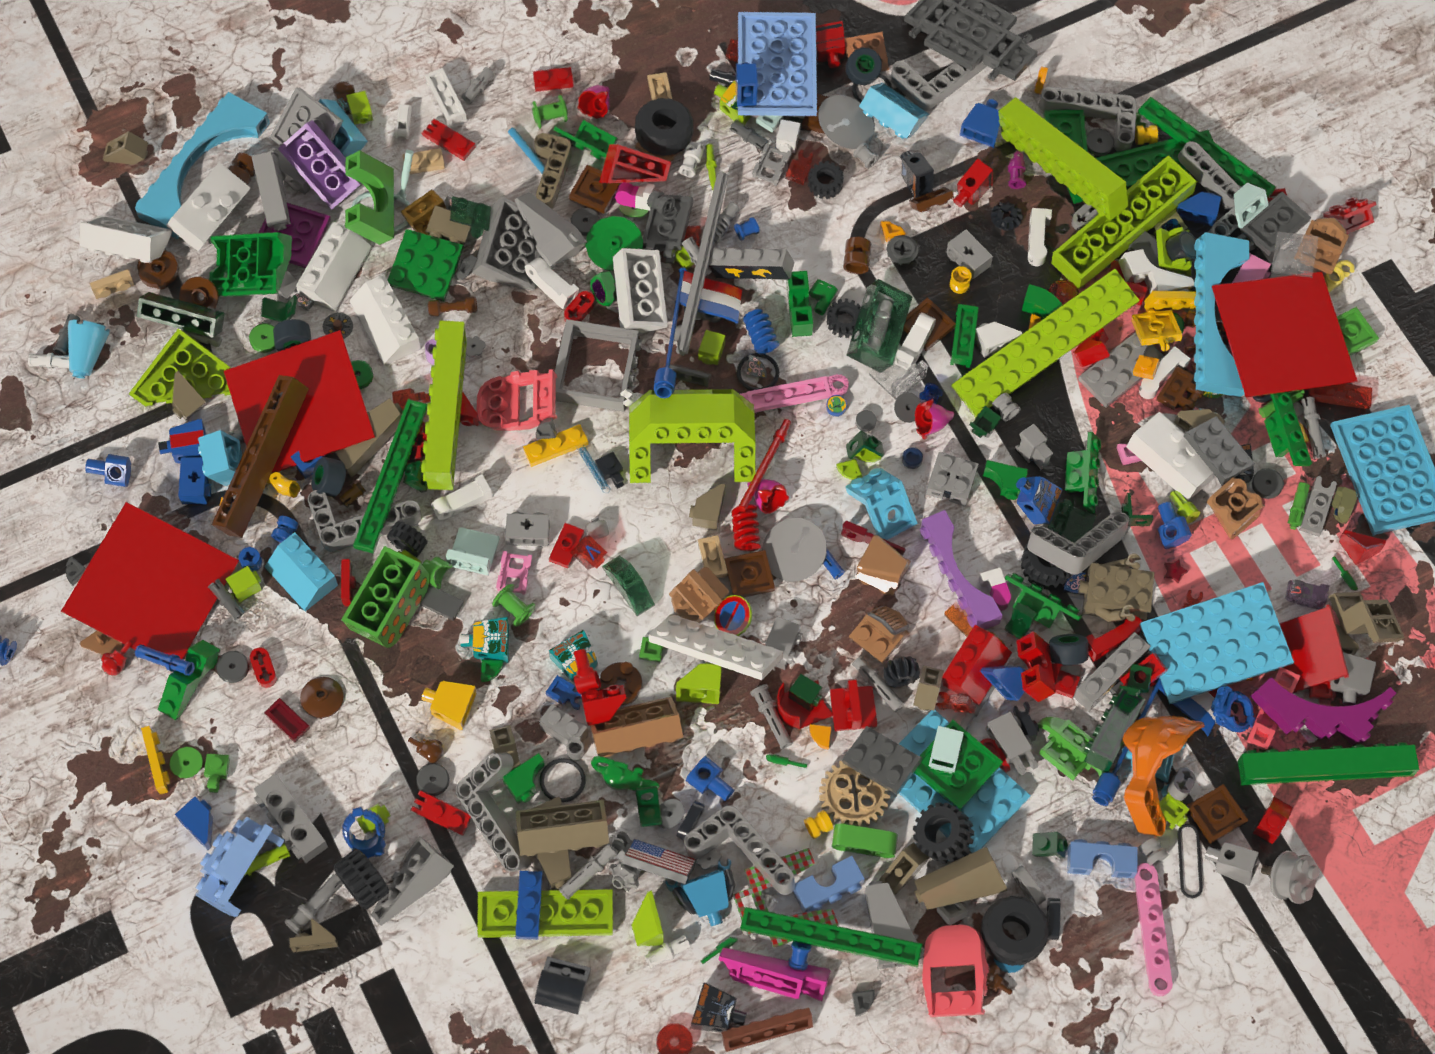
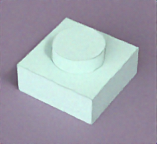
M759 115L756 123L773 133L781 120H783V116Z

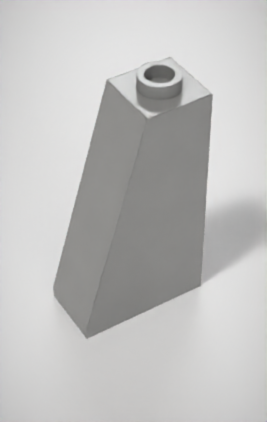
M271 151L252 155L267 225L271 229L274 228V231L286 229V225L291 223L279 159Z
M882 881L870 882L865 887L864 892L871 933L917 942L889 884L882 883ZM922 951L920 954L919 964H922L924 959ZM876 959L877 970L908 966Z

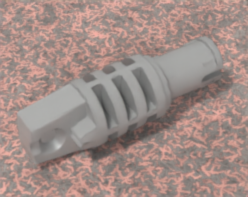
M730 202L723 213L720 214L713 245L718 243L731 227L732 219L740 210L737 204Z

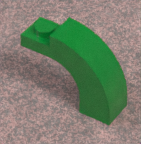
M1029 284L1022 311L1038 315L1044 319L1063 305L1049 291Z

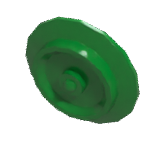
M610 216L592 225L587 234V243L585 244L588 257L596 266L607 271H614L613 257L622 248L642 249L643 238L641 231L632 221L624 217Z

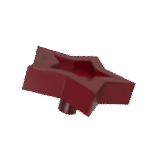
M1180 560L1174 563H1164L1167 570L1164 578H1172L1177 583H1179L1180 577L1188 572L1181 567Z

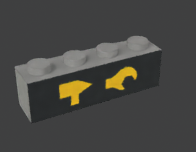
M713 248L708 266L716 278L790 280L795 262L787 249Z
M1134 632L1077 688L1074 698L1090 711L1110 692L1113 686L1121 681L1120 679L1130 672L1132 664L1137 665L1147 655L1151 646Z

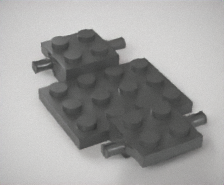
M919 0L904 16L905 22L914 26L909 32L910 37L913 36L915 38L920 32L929 34L924 40L925 46L971 71L983 59V64L993 69L988 75L989 80L992 79V81L1000 74L1015 81L1037 57L1038 51L1027 45L1033 38L1031 34L1026 33L1022 38L1009 31L1017 22V17L986 0H961L959 3L952 0Z

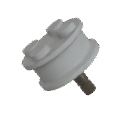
M1284 851L1277 857L1273 867L1263 865L1261 873L1270 875L1271 891L1276 898L1282 900L1289 898L1293 903L1302 904L1312 898L1320 870L1311 856L1301 855L1298 857L1295 852Z

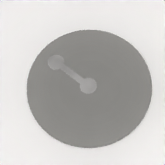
M833 95L822 102L818 113L819 123L824 133L834 143L844 148L856 149L862 143L868 144L874 134V123L872 117L863 113V109L859 107L861 104L859 101L845 95Z
M789 518L779 522L768 532L763 542L762 550H766L771 574L784 581L796 582L807 579L817 572L824 562L827 544L823 532L815 523L804 518Z

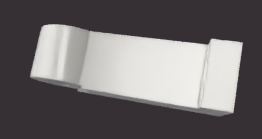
M1032 208L1028 261L1033 266H1041L1045 262L1047 249L1044 246L1045 225L1049 226L1052 209Z
M538 257L525 266L527 275L560 308L565 309L578 295L579 288L574 284L570 286L548 267L542 258Z
M924 313L918 316L915 325H913L900 350L898 349L895 354L896 365L912 371L936 322L935 318Z
M1174 346L1159 362L1160 364L1154 379L1144 378L1139 387L1141 397L1145 399L1154 398L1158 388L1171 376L1175 368L1178 366L1185 370L1190 358Z
M483 474L475 477V481L447 496L436 499L431 504V507L438 520H445L491 499V489Z

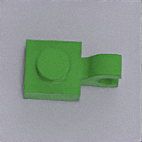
M207 754L204 776L209 778L207 783L209 792L218 793L220 778L227 779L230 762L229 755Z

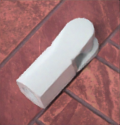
M400 104L398 107L395 138L397 139L399 137L409 138L412 111L410 105Z

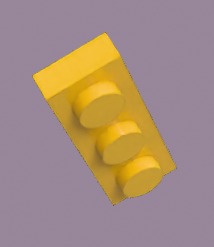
M1152 291L1144 300L1145 307L1156 310L1163 308H1172L1173 310L1190 308L1191 310H1196L1194 305L1196 292Z
M579 424L557 433L556 438L541 439L525 445L523 450L530 466L533 467L589 444Z
M150 726L143 727L141 731L155 787L161 795L168 792L167 785L170 784V779L167 771L163 772L162 765L165 764V759L162 751L158 752L157 745L160 744V739L157 731L153 732Z

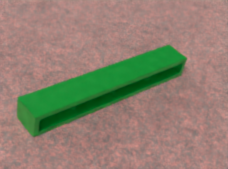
M1405 742L1397 743L1394 746L1375 744L1372 747H1364V745H1354L1351 748L1333 746L1330 749L1312 747L1302 751L1299 748H1291L1283 752H1278L1277 749H1270L1263 753L1249 750L1245 751L1238 759L1241 785L1411 777L1419 771L1415 745H1407Z

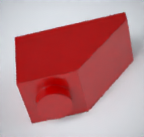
M1274 796L1253 833L1273 844L1288 821L1293 807Z

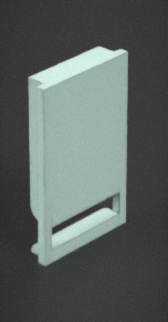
M938 726L929 762L930 768L948 773L955 772L964 732ZM932 759L954 764V767L949 768L933 764Z

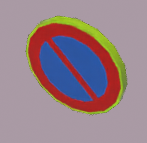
M737 595L728 596L723 599L716 607L714 614L716 628L736 636L743 634L750 626L752 620V608L749 602Z

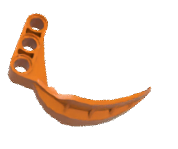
M1176 716L1144 717L1135 721L1123 735V742L1132 753L1133 777L1126 787L1124 800L1139 833L1160 837L1164 834L1166 821L1160 808L1155 774L1158 768H1160L1163 759L1180 751L1194 732L1205 727L1204 722L1192 721Z

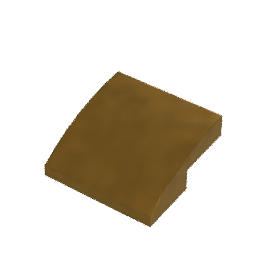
M431 189L401 210V214L414 231L429 235L426 233L435 205L446 209L444 200Z

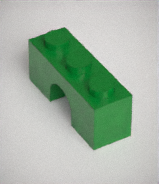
M793 271L790 280H786L792 337L812 336L813 316L812 308L809 305L807 271Z

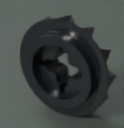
M1009 201L1006 203L999 202L992 209L991 220L999 229L1013 230L1022 222V211L1016 204H1011ZM1011 212L1010 217L1007 216L1003 219L1004 213Z

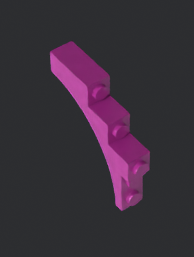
M1271 677L1250 697L1286 735L1292 730L1296 733L1304 725L1319 740L1324 736L1330 738L1338 730L1353 746L1358 741L1362 744L1371 736L1369 731L1374 727L1371 723L1379 716L1377 711L1380 708L1383 710L1388 708L1393 703L1391 698L1396 692L1390 687L1376 698L1361 704L1343 707L1326 706L1299 698L1287 691Z

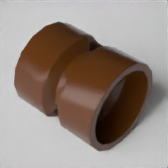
M239 152L233 159L232 165L228 167V170L245 184L249 185L251 177L255 175L252 157Z
M863 237L847 239L843 263L844 270L852 274L868 272L872 246L868 239Z

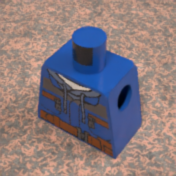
M1043 477L1020 478L1016 483V487L1021 490L1017 498V504L1033 524H1050L1062 489Z

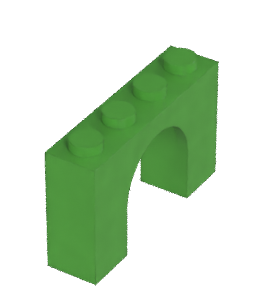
M359 150L346 157L345 175L362 183L368 189L373 199L374 210L361 203L346 209L345 228L381 245L394 239V169Z

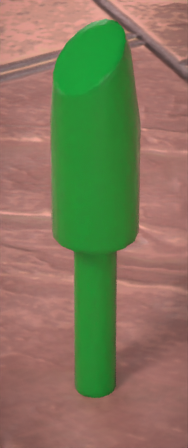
M1335 556L1332 557V560L1341 571V577L1349 588L1354 591L1358 590V586L1348 570L1345 571Z
M766 755V760L784 766L789 764L807 768V764L791 761L788 757Z
M734 937L727 938L715 947V951L702 959L701 963L704 964L718 953H721L723 948H730L738 939Z

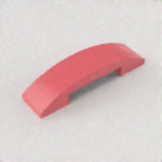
M1279 668L1274 680L1287 691L1293 693L1300 676L1287 669ZM1262 708L1259 710L1246 742L1267 751L1278 725Z

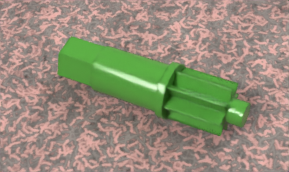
M1304 390L1289 391L1293 404L1303 399ZM1273 401L1258 408L1262 418H1266L1276 411Z
M1299 482L1293 505L1290 509L1288 524H1290L1289 526L1293 530L1301 526L1305 514L1304 509L1310 487L1307 483Z

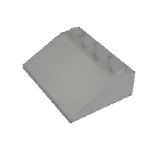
M502 196L492 205L476 257L478 259L472 273L491 282L534 291L536 284L527 275L525 266L538 257L542 258V256L535 247L537 242L534 236H531L529 233L530 227L528 222L523 220L515 202Z

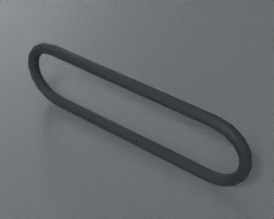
M1183 824L1179 827L1177 833L1180 886L1182 893L1186 897L1193 899L1200 896L1203 889L1199 831L1194 825ZM1185 827H1191L1196 833L1199 892L1195 895H1189L1184 890L1181 830Z

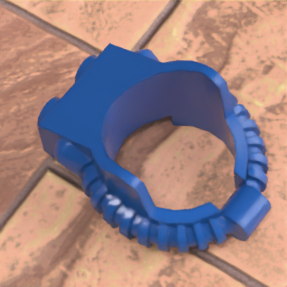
M1221 686L1218 688L1211 706L1216 723L1236 733L1252 728L1256 719L1253 717L1254 709L1249 698L1239 691H1232L1233 689L1229 686ZM1233 702L1241 703L1244 715L1247 716L1245 723L1240 722L1237 724L1234 717L1230 716Z
M362 806L352 809L353 813L346 817L342 826V835L345 842L352 850L356 848L362 851L368 859L373 856L379 857L383 855L386 843L383 839L385 837V826L381 817L376 812H372V810H363ZM363 815L364 819L372 821L375 824L377 833L368 840L356 839L355 835L350 831L351 825L355 822V817Z

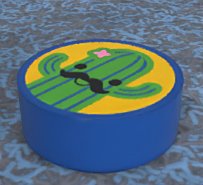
M833 395L827 400L826 410L830 415L838 417L846 412L847 402L844 397Z

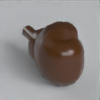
M347 81L336 83L333 86L336 100L339 105L343 104L345 106V113L349 115L350 110L346 95L355 93V88Z
M412 737L408 739V742L417 746L416 752L427 759L429 763L437 762L444 753L442 743L439 740L423 739L419 742Z
M992 963L989 965V973L987 974V988L993 991H997L999 988L1011 995L1013 990L1001 983L1004 978L999 975V966Z

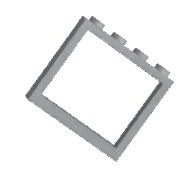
M566 319L555 373L557 374L556 401L624 412L625 405L623 402L627 400L624 396L620 395V398L563 390L562 388L574 336L631 344L621 393L625 389L633 387L634 375H632V370L637 368L638 357H636V351H640L642 344L638 331Z

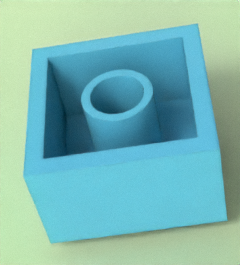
M222 430L199 437L198 451L203 459L204 465H202L204 475L224 486L229 485L242 458L239 440Z

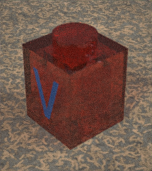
M588 535L583 537L570 553L589 570L594 567L597 569L605 561L603 557L607 554V551Z

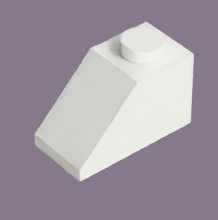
M997 322L984 323L976 328L975 341L983 357L986 358L994 355L1022 335V332Z

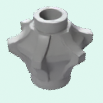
M622 862L609 866L613 875L612 884L616 888H624L626 891H629L631 887L638 888V877L641 869L623 864Z

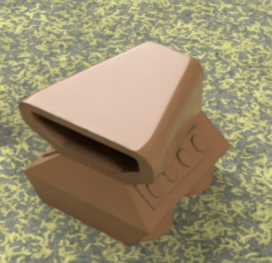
M1236 477L1231 478L1206 502L1231 540L1251 525L1260 516V510L1265 507L1261 497L1251 493L1247 489L1246 483Z
M875 534L857 566L858 572L855 577L864 585H872L878 588L883 594L894 595L911 561L904 558L880 536Z

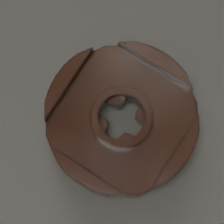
M166 250L163 251L160 258L154 259L151 263H144L139 259L137 264L138 275L141 281L148 287L160 290L166 289L168 285L174 282L179 272V266L174 255ZM162 266V270L159 272H155L153 269L154 267Z
M630 662L613 663L601 672L600 690L610 685H615L619 679L625 680L626 699L621 706L628 705L638 698L642 690L641 674Z

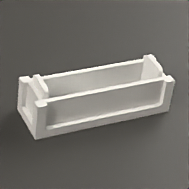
M443 68L426 74V84L430 86L447 120L448 127L452 128L453 125L462 121L463 123L467 122L466 113Z

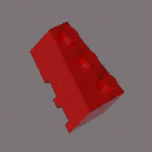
M609 144L599 183L666 181L671 162L622 145Z

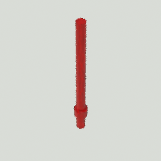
M784 419L780 428L775 431L773 441L738 506L739 511H746L775 453L787 437V431L791 425L790 420Z

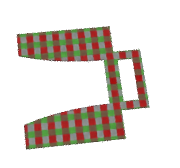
M809 848L780 857L791 869L794 876L815 864ZM770 863L766 867L770 868L775 866V864ZM755 866L744 869L751 888L733 894L741 919L745 909L741 898L752 895L758 910L768 911L761 890L772 887V885ZM818 910L791 915L792 917L839 926L833 910ZM770 937L773 948L792 942Z

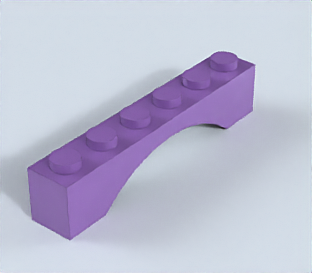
M943 510L922 519L921 536L929 542L930 552L933 557H937L939 569L943 575L946 574L951 591L956 592L960 608L962 610L965 609L968 615L969 625L972 628L974 625H977L987 630L1000 624L1002 613L993 597L982 593L972 586L957 567L952 551L954 525L946 511Z

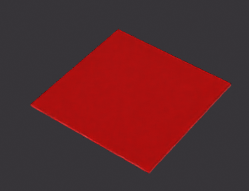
M1322 272L1211 286L1245 397L1358 381Z
M341 330L224 371L246 447L279 375L294 377L309 388L272 473L296 466L291 456L298 451L301 461L307 462L375 438Z
M125 502L61 612L124 645L130 642L132 644L130 648L134 650L139 645H145L169 655H178L180 659H183L218 599L208 586L211 583H215L214 581L217 579L225 586L227 583L226 578L231 576L239 560Z

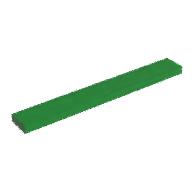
M1150 97L1139 108V114L1183 146L1188 142L1199 144L1240 187L1249 183L1266 191L1267 198L1275 191L1276 186L1154 98Z
M411 399L407 400L354 541V549L374 554L425 418L428 404Z
M749 907L744 909L740 927L741 931L918 967L922 944Z

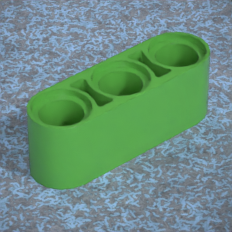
M835 824L831 847L845 852L894 858L898 834L848 824Z

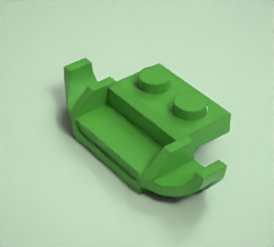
M1045 717L1037 723L1039 728L1045 729L1050 733L1048 736L1050 741L1041 749L1039 754L1072 781L1085 768L1088 771L1091 767L1098 772L1099 778L1102 773H1105L1084 762L1087 755L1084 750L1089 740L1094 742V739L1069 719L1065 721L1058 717Z

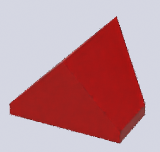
M1344 530L1339 538L1340 544L1355 565L1380 553L1386 544V540Z

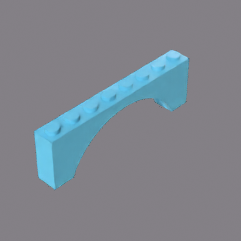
M228 92L225 97L219 100L213 112L211 111L207 115L204 123L197 127L191 139L185 142L179 154L173 157L170 165L160 173L157 181L150 185L144 197L137 201L135 209L138 217L153 226L170 229L166 225L181 207L182 186L193 164L208 150L226 141L247 137L259 138L270 124L268 114ZM172 231L171 236L178 240L180 236Z
M1205 232L1195 241L1194 245L1196 250V260L1194 263L1196 269L1194 281L1196 288L1194 305L1196 306L1194 324L1196 325L1194 343L1196 344L1194 362L1196 363V372L1194 374L1196 390L1242 397L1245 393L1234 358L1224 345L1216 325L1215 296L1211 286L1220 285L1228 271L1240 267L1249 260V240Z

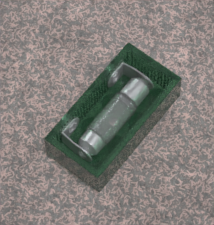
M880 279L869 285L864 295L846 356L879 373L891 367L913 296Z

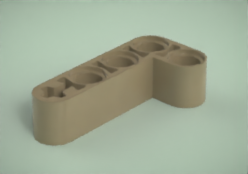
M540 133L534 139L535 153L539 158L546 159L547 163L536 192V198L553 209L571 160V143L563 137Z

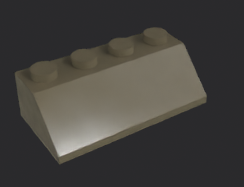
M604 800L515 811L520 856H534L538 853L546 852L557 853L561 850L569 849L579 850L584 847L598 848L609 843Z

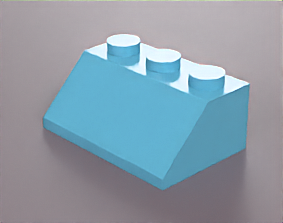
M883 82L871 86L859 105L865 115L875 117L879 120V124L886 128L890 127L902 139L912 137L929 116V113Z
M320 98L318 102L343 120L332 143L345 158L359 150L361 151L368 142L336 101Z
M295 532L277 546L265 565L267 571L304 611H307L338 586L335 575Z

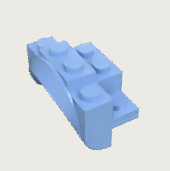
M245 817L242 821L238 820L231 830L234 834L228 831L223 835L218 834L212 843L215 848L211 854L206 853L200 862V865L203 866L200 872L204 874V877L200 879L195 887L198 890L196 896L218 910L237 917L241 910L228 901L264 842L273 843L281 847L284 840L272 833L273 828L267 824L261 826L248 817ZM219 880H221V881H223L224 883H226L225 886L222 885V884L220 885Z

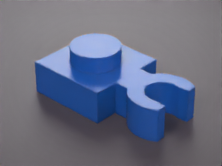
M557 675L545 692L546 696L563 706L569 701L575 710L580 709V705L575 700L578 698L582 699L578 692H574L576 689L575 685Z

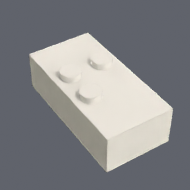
M219 162L172 216L166 226L199 251L251 188Z
M1158 412L1134 432L1126 447L1189 501L1210 483L1215 475L1185 439V434L1162 413Z

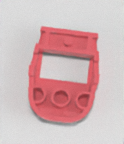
M552 369L549 370V373H539L538 370H529V372L525 373L514 371L509 376L503 378L498 376L486 381L477 394L479 421L493 430L514 431L537 427L546 418L552 417L553 420L557 419L555 414L557 374ZM533 384V417L527 421L519 422L520 387Z
M942 926L934 930L925 942L922 982L930 1017L985 1014L982 1004L983 996H987L989 964L986 961L984 940L981 934L970 926ZM975 965L976 990L932 993L931 968Z

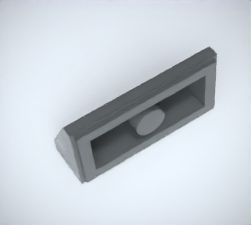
M670 364L669 368L675 371L676 379L708 387L711 373L677 364Z

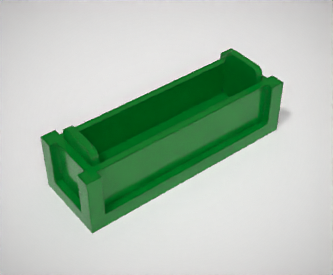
M958 304L950 365L960 364L970 368L973 357L978 307Z

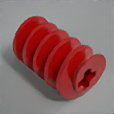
M749 504L745 512L739 511L738 506L731 511L733 517L732 524L734 525V547L740 551L750 552L761 548V545L756 543L760 541V537L757 536L759 529L755 528L759 525V522L754 520L758 518V514L755 512L757 506Z

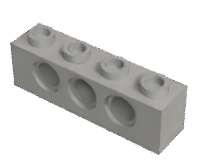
M276 773L254 788L257 794L254 799L261 808L264 806L269 811L266 814L273 825L277 823L280 826L281 830L278 832L285 842L290 840L294 847L291 850L298 859L302 857L307 863L328 848L323 837ZM275 799H282L278 806L271 805ZM287 816H294L292 822L284 823V819ZM299 833H307L303 840L296 839Z

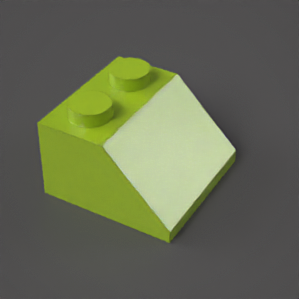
M710 662L697 665L676 683V701L719 704L721 666Z

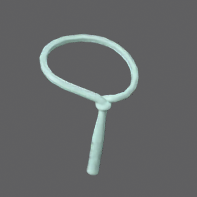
M406 150L400 192L397 195L394 194V200H399L406 206L410 205L406 200L405 191L414 153L412 150ZM370 192L357 196L353 200L352 206L359 203L362 199L372 197ZM405 220L400 225L395 226L394 232L401 230L402 228L407 226V220Z

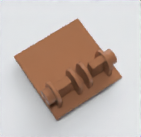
M882 32L845 38V53H847L848 58L856 49L870 48L875 50L881 58V72L889 70Z

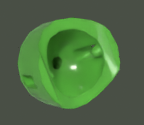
M435 557L431 561L426 559L422 563L429 573V584L437 589H441L443 576L453 565L442 560L440 557Z

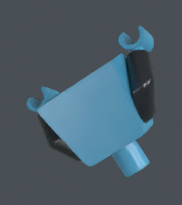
M727 859L728 866H722L720 861H718V870L688 880L686 884L675 881L674 885H669L667 880L665 881L667 889L672 892L678 904L690 914H696L698 917L707 915L710 926L723 923L720 910L728 908V902L733 898L736 885L730 870V859Z

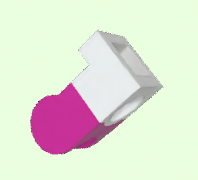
M621 183L615 199L623 206L650 210L651 208L647 205V200L651 192L655 190V184L647 183L646 187L633 186L631 183Z
M1001 567L980 573L979 583L981 588L987 586L990 596L993 597L999 610H1006L1011 600V594Z

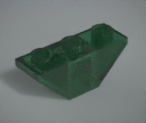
M619 555L602 566L636 616L655 606L643 579L630 562Z

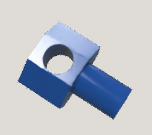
M108 454L106 461L87 459L85 471L86 473L105 476V484L128 487L131 476V461L126 456ZM115 467H118L122 474L116 472Z
M1171 502L1159 505L1158 510L1164 524L1158 527L1157 531L1164 548H1173L1188 541L1192 534L1185 517L1176 516Z
M704 756L685 780L703 794L710 789L724 801H727L735 790L719 778L723 769L707 756ZM707 772L710 774V777L702 779L699 777V774Z

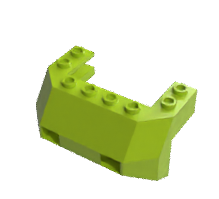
M734 389L674 390L673 394L668 398H660L655 394L654 390H649L629 406L630 483H651L650 443H734V482H751L755 475L754 405Z

